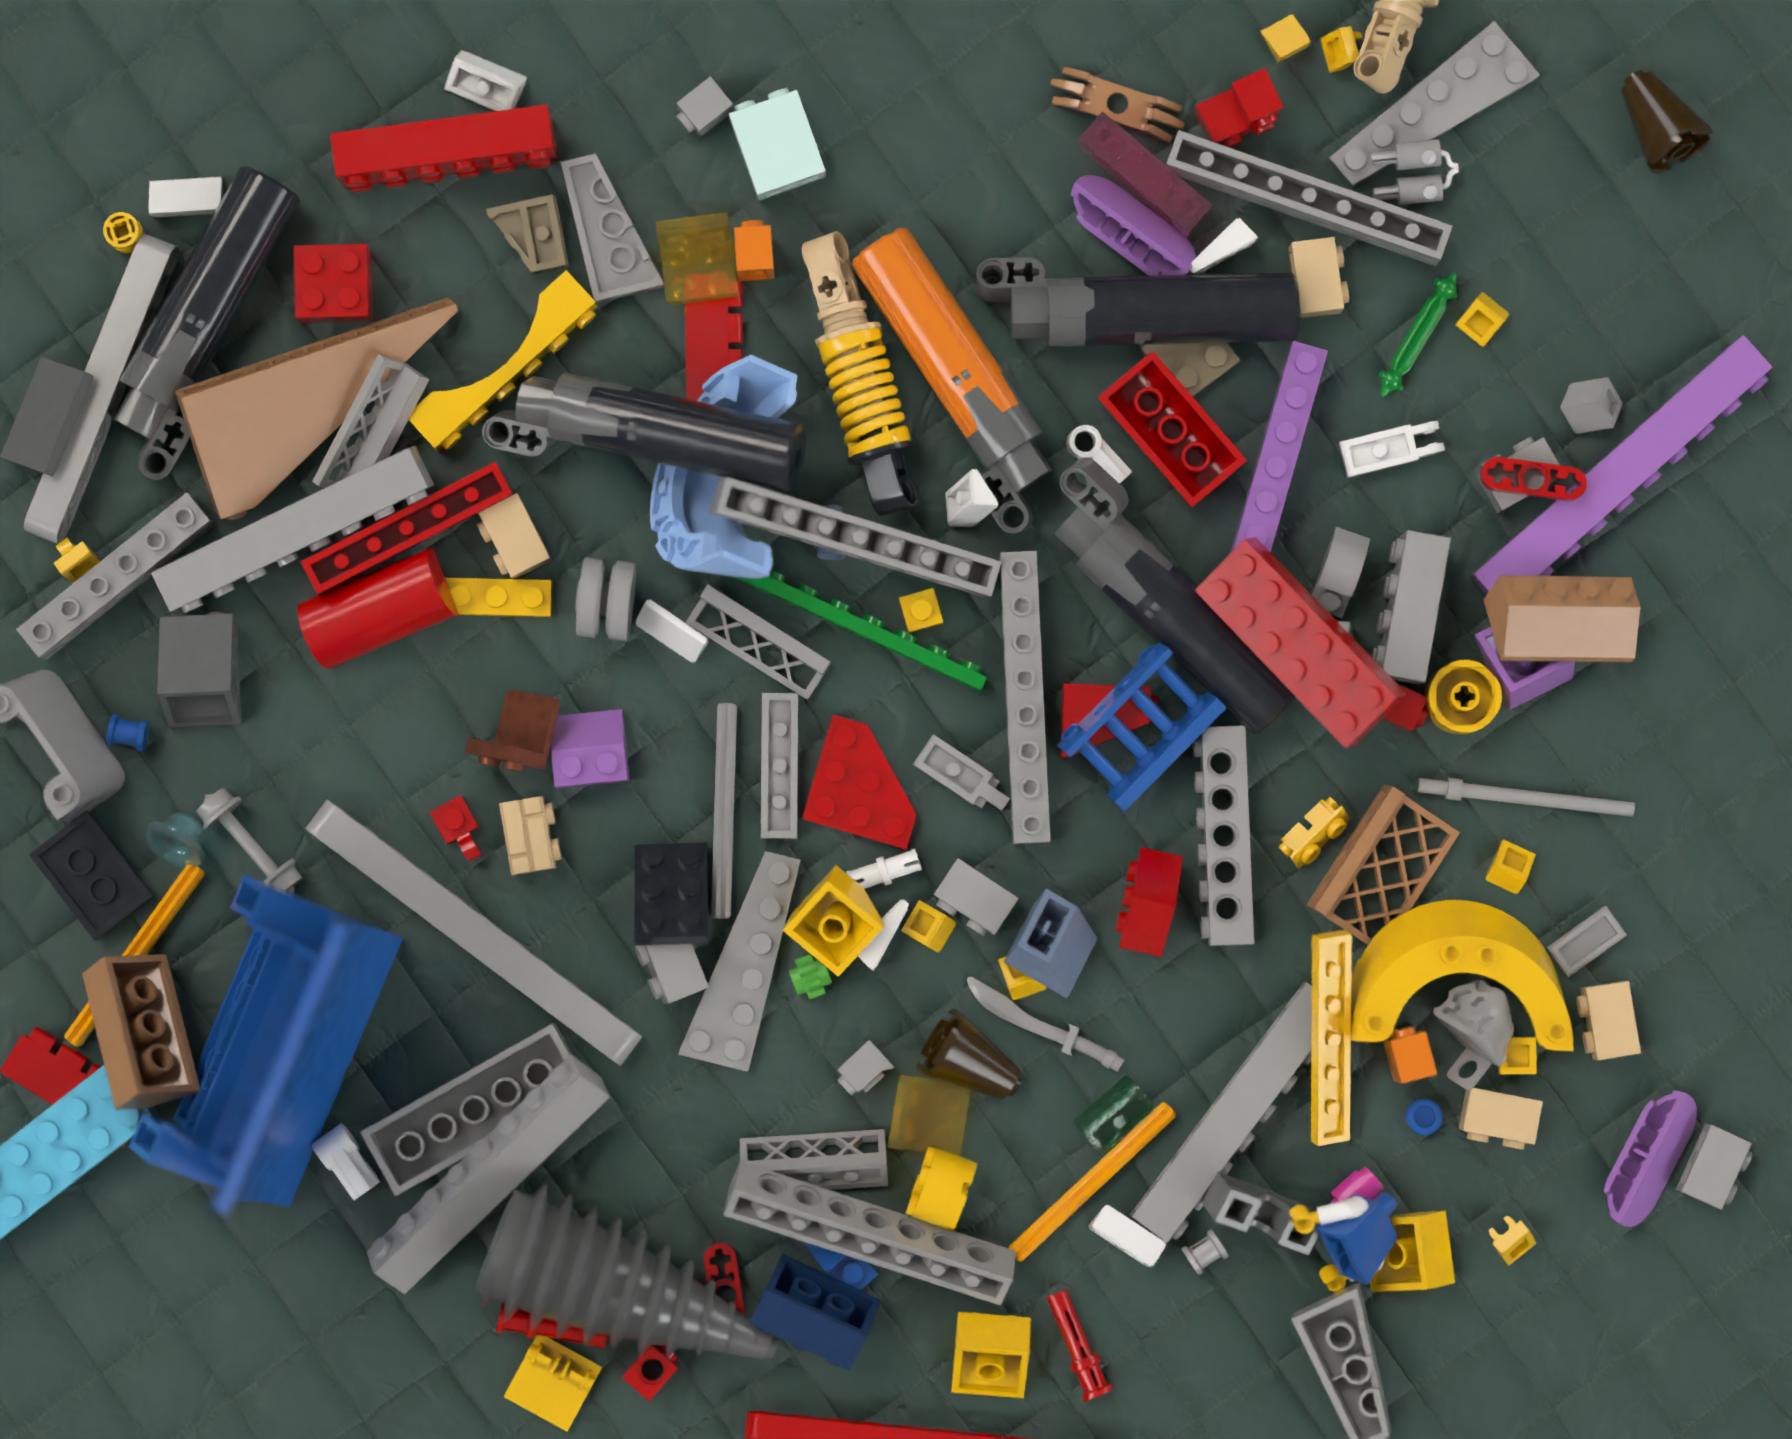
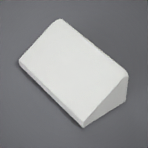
M460 51L454 58L444 90L494 111L515 109L527 77L469 52Z
M222 177L150 181L149 215L152 218L214 214L223 198Z
M977 469L969 471L945 493L949 526L974 527L998 507L995 496Z
M651 599L646 600L636 619L638 627L692 663L696 662L709 643L704 635Z
M1105 1205L1088 1226L1089 1230L1146 1267L1154 1266L1166 1247V1243L1109 1205Z

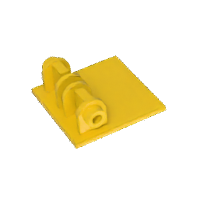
M537 1335L503 1397L559 1428L568 1431L602 1366L549 1337Z

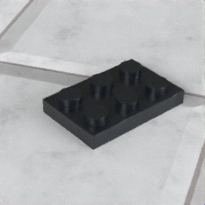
M89 810L83 812L29 854L94 941H98L155 897Z
M707 842L635 845V946L708 943Z

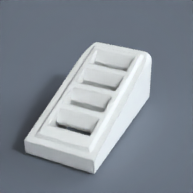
M1236 218L1191 262L1193 267L1186 275L1203 273L1252 246L1257 241L1258 236L1240 218Z
M900 899L883 916L884 928L858 955L872 971L880 962L908 910L909 904L904 899Z

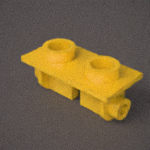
M1331 797L1325 801L1321 799L1304 816L1312 825L1309 830L1298 822L1280 839L1283 843L1278 848L1285 856L1291 858L1298 869L1304 864L1313 862L1319 856L1321 847L1330 838L1335 839L1341 835L1347 826V822L1350 820L1345 809L1339 806Z

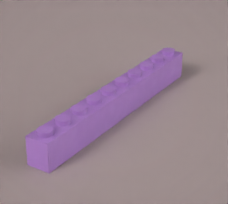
M1744 335L1738 338L1585 474L1587 488L1582 496L1573 501L1556 500L1470 576L1471 580L1487 595L1500 575L1549 576L1554 571L1550 565L1560 556L1564 561L1572 556L1581 547L1577 541L1586 533L1593 537L1608 523L1604 517L1609 512L1615 509L1620 513L1635 499L1631 493L1636 488L1642 485L1644 489H1647L1661 476L1658 469L1668 461L1671 465H1674L1688 452L1685 445L1695 437L1698 441H1701L1715 428L1711 422L1722 413L1726 418L1742 404L1738 398L1745 391L1749 390L1753 394L1769 380L1765 374L1772 368L1770 363ZM1575 483L1566 493L1570 494L1574 488H1578L1579 483Z

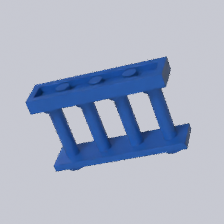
M1160 642L1156 646L1151 645L1146 648L1138 658L1139 663L1079 724L1074 723L1069 726L1061 736L1062 741L1057 745L1069 757H1072L1078 750L1111 783V790L1106 795L1124 812L1227 708L1217 697L1208 691L1204 695L1198 696L1165 662L1173 652ZM1154 672L1188 705V712L1179 721H1172L1140 689ZM1129 698L1162 731V738L1153 747H1146L1114 714ZM1103 724L1137 757L1136 764L1127 773H1121L1088 740Z

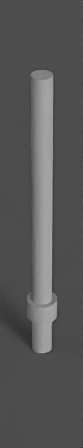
M1418 778L1417 792L1445 795V799L1460 801L1461 797L1629 817H1633L1635 811L1634 802L1463 783V779L1447 778V781Z

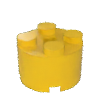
M1458 660L1441 667L1430 677L1424 691V696L1427 697L1425 707L1429 711L1428 716L1432 723L1445 732L1458 735L1469 734L1487 726L1498 713L1502 702L1501 686L1497 678L1484 665L1472 660ZM1461 688H1464V694L1470 695L1471 698L1470 701L1464 703L1463 707L1460 701L1455 700V694L1459 693Z
M928 1146L922 1163V1169L914 1183L905 1214L954 1231L964 1207L977 1163L947 1151Z

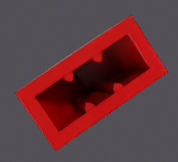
M1063 684L1061 736L1069 726L1074 723L1079 724L1116 685ZM1141 686L1140 689L1158 706V696L1151 695V686ZM1130 698L1114 713L1130 731L1150 723V719ZM1103 724L1088 740L1094 746H1097L1117 737ZM1061 750L1060 758H1069V756ZM1077 750L1072 756H1074V755H1076V754H1078V753H1080V752Z

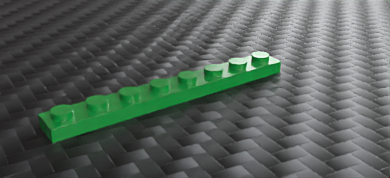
M770 570L769 576L757 579L731 576L978 692H981L987 679L986 676L981 675L982 667L967 660H963L961 665L948 659L950 655L948 651L932 644L929 649H925L915 644L917 637L900 629L897 630L896 634L882 629L884 622L868 614H865L863 619L850 614L852 607L832 598L830 604L817 598L818 591L799 583L796 589L785 584L786 577L776 571Z

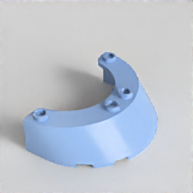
M749 355L727 365L712 375L702 385L704 392L697 401L778 418L787 409L792 407L796 400L797 375L758 357ZM658 463L651 493L650 525L651 530L657 532L659 541L655 546L661 557L682 570L749 579L769 576V571L773 564L770 546L766 543L755 542L749 539L741 523L709 514L718 478L723 477Z

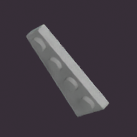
M592 154L562 161L561 166L594 301L599 303L665 287L597 155Z

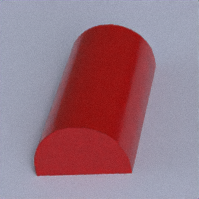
M1151 351L1097 398L1191 508L1200 503L1247 462L1246 458L1154 351Z
M428 548L344 583L321 595L301 601L297 607L299 624L305 641L315 659L326 669L338 666L459 615L433 548Z

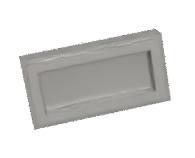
M1603 906L1548 945L1546 949L1565 976L1569 977L1622 940L1627 934L1608 907Z

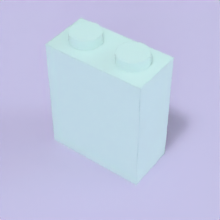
M788 88L774 91L768 95L769 100L755 104L754 100L745 101L734 107L735 111L729 113L730 122L758 201L826 177V170L797 90L789 92Z

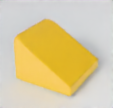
M1293 14L1261 31L1277 63L1307 48L1311 43L1308 35Z
M1481 292L1455 325L1484 347L1507 319L1509 313L1489 296Z
M1503 839L1485 880L1514 894L1519 893L1527 881L1536 854Z
M919 900L901 932L939 953L955 928L956 921Z
M1006 957L998 959L1013 1001L1046 989V986L1004 963Z

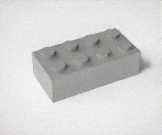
M1407 530L1391 544L1389 562L1394 563L1393 574H1390L1385 579L1382 596L1388 599L1387 609L1380 612L1376 629L1377 634H1382L1381 643L1377 648L1373 649L1371 657L1397 683L1418 686L1426 682L1451 538Z

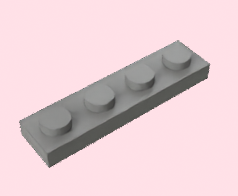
M762 693L761 838L797 839L798 693Z

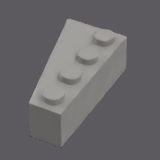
M1357 1282L1295 1311L1291 1320L1349 1438L1385 1439L1390 1436L1392 1428L1360 1282Z

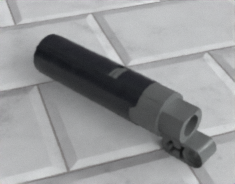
M1030 257L986 259L980 263L976 273V291L981 299L986 302H1011L1012 339L1047 338L1048 347L1294 341L1299 331V288L1297 277L1293 272L1045 278V269L1039 260ZM994 276L1001 281L992 285L986 283L984 279ZM1009 277H1013L1012 283H1008ZM1025 277H1031L1032 282H1026Z

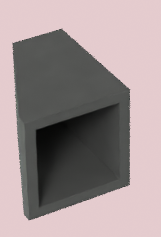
M219 611L210 612L207 615L176 613L168 617H160L157 695L169 728L241 724L238 630L233 613L226 614Z

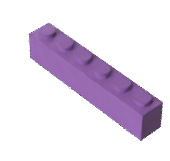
M1293 341L1289 346L1231 552L1244 539L1255 537L1271 552L1328 353L1327 350Z

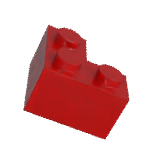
M1263 68L1232 82L1229 90L1197 104L1194 112L1207 140L1232 148L1242 142V136L1252 131L1258 136L1275 127L1274 123L1278 121L1283 105L1266 69Z
M1140 847L1137 861L1130 860L1126 881L1131 882L1132 886L1126 885L1122 900V906L1127 907L1126 912L1119 910L1115 926V932L1121 933L1119 948L1162 957L1176 907L1183 856Z

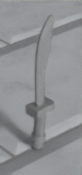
M973 977L967 978L968 985L975 998L987 1010L1023 1029L1063 1044L1061 1052L1072 1056L1071 1049L1078 1050L1097 1059V1061L1101 1062V1065L1108 1069L1111 1068L1116 1072L1119 1071L1125 1061L1115 1051L1107 1050L1077 1035L1080 1028L1069 1024L1070 1030L1067 1032L1042 1022L1021 1010L1005 995Z

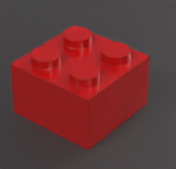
M367 244L294 246L295 318L301 324L373 322L371 249Z

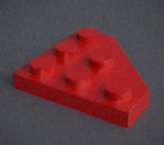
M833 715L802 819L906 850L917 814L869 726Z

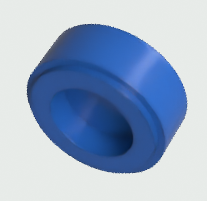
M1416 1099L1408 1105L1405 1111L1407 1126L1413 1132L1420 1135L1434 1133L1442 1123L1443 1114L1441 1108L1430 1099Z

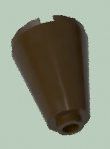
M1638 70L1624 80L1625 86L1621 92L1646 164L1652 173L1657 174L1670 170L1671 168L1668 163L1679 159L1681 164L1709 143L1711 138L1708 134H1713L1710 126L1653 72Z
M951 1009L948 1013L953 1017L949 1021L942 1018L923 1046L921 1054L926 1056L924 1065L919 1062L917 1063L918 1072L925 1076L998 1099H1004L1007 1095L1013 1096L1022 1081V1078L1019 1077V1067L962 1012L957 1009Z

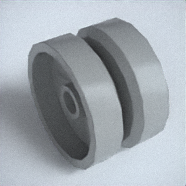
M584 558L575 604L577 636L595 638L601 630L603 616H606V634L609 640L628 642L635 599L636 562L617 560L612 568L610 582H607V565L604 559Z

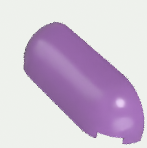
M1095 175L1082 176L1075 182L1071 196H1073L1074 205L1078 212L1077 220L1088 231L1149 276L1186 275L1192 269L1191 262L1196 258V254L1188 239L1117 184Z
M1672 1091V1094L1665 1095L1657 1101L1652 1099L1645 1106L1608 1176L1604 1194L1607 1195L1609 1214L1616 1222L1625 1227L1639 1224L1653 1210L1692 1135L1696 1123L1697 1108L1694 1099L1687 1093Z

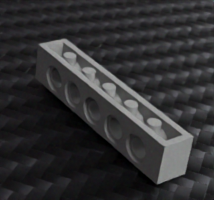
M186 492L16 630L39 658L48 660L152 576L151 572L165 566L216 525L194 496Z
M1245 726L1208 727L1193 742L1194 757H1200L1201 772H1195V793H1202V808H1196L1197 830H1203L1204 844H1198L1197 848L1198 865L1205 866V880L1199 881L1200 902H1206L1207 917H1201L1200 919L1201 938H1208V946L1254 944ZM1221 753L1228 757L1230 767L1226 773L1218 774L1212 770L1210 761L1214 754ZM1222 789L1230 794L1231 804L1226 810H1219L1214 807L1212 795L1216 790ZM1218 826H1226L1232 831L1233 839L1226 847L1219 846L1214 841L1213 833ZM1220 862H1227L1234 869V876L1228 883L1220 882L1215 876V868ZM1223 898H1228L1235 904L1236 911L1230 919H1223L1217 914V903Z

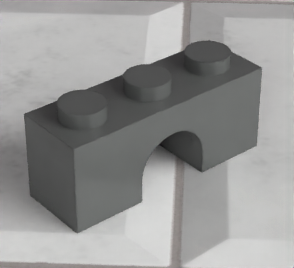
M1217 1172L1202 1202L1214 1221L1243 1232H1247L1249 1226L1256 1227L1269 1234L1277 1244L1307 1255L1310 1254L1319 1236L1317 1228L1321 1224L1320 1222L1315 1223L1312 1231L1302 1234L1295 1229L1293 1225L1295 1220L1289 1214L1290 1209L1296 1205H1304L1310 1213L1315 1212L1312 1206Z

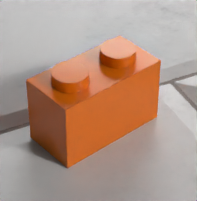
M762 220L741 222L742 227H734L736 266L739 281L775 279L771 226L763 225Z
M1404 1026L1393 1029L1391 1037L1383 1040L1394 1082L1403 1084L1437 1075L1426 1031L1416 1030L1415 1026Z

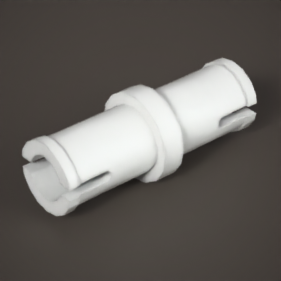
M914 848L911 851L884 859L883 856L876 858L877 862L852 871H846V874L865 889L883 882L885 885L891 884L892 879L921 871L922 867Z

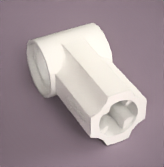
M1079 426L1068 435L1066 445L1072 456L1077 459L1090 458L1096 461L1119 484L1132 472L1101 438L1100 433L1093 426ZM1078 433H1088L1092 437L1093 447L1089 452H1082L1075 446V437Z
M343 1123L334 1127L312 1144V1148L328 1170H333L353 1200H356L380 1183L372 1168L359 1152L360 1147Z

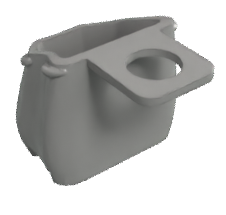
M1479 979L1450 990L1448 999L1441 1006L1434 1008V1014L1466 1048L1447 1072V1077L1462 1088L1470 1090L1477 1084L1491 1064L1500 1066L1505 1062L1506 1050L1513 1035L1514 1026L1505 993L1498 988L1490 987L1488 982ZM1469 1061L1476 1062V1072L1469 1078H1461L1459 1075L1461 1067Z

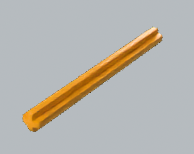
M188 863L121 956L148 955L204 877L205 872L194 863ZM89 1001L64 1036L68 1042L76 1047L82 1046L95 1028Z
M1165 1102L1158 1105L1009 1246L1008 1249L1016 1251L1015 1259L1021 1262L1028 1257L1176 1117L1175 1111Z

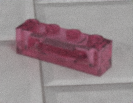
M1103 111L1079 138L1077 146L1186 238L1210 212L1212 208L1210 202Z

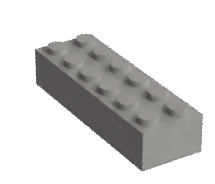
M556 1023L545 1027L360 1132L395 1196L466 1157L478 1141L484 1139L493 1131L504 1116L510 1114L525 1100L530 1091L536 1089L550 1076L556 1066L562 1064L570 1055L573 1056Z

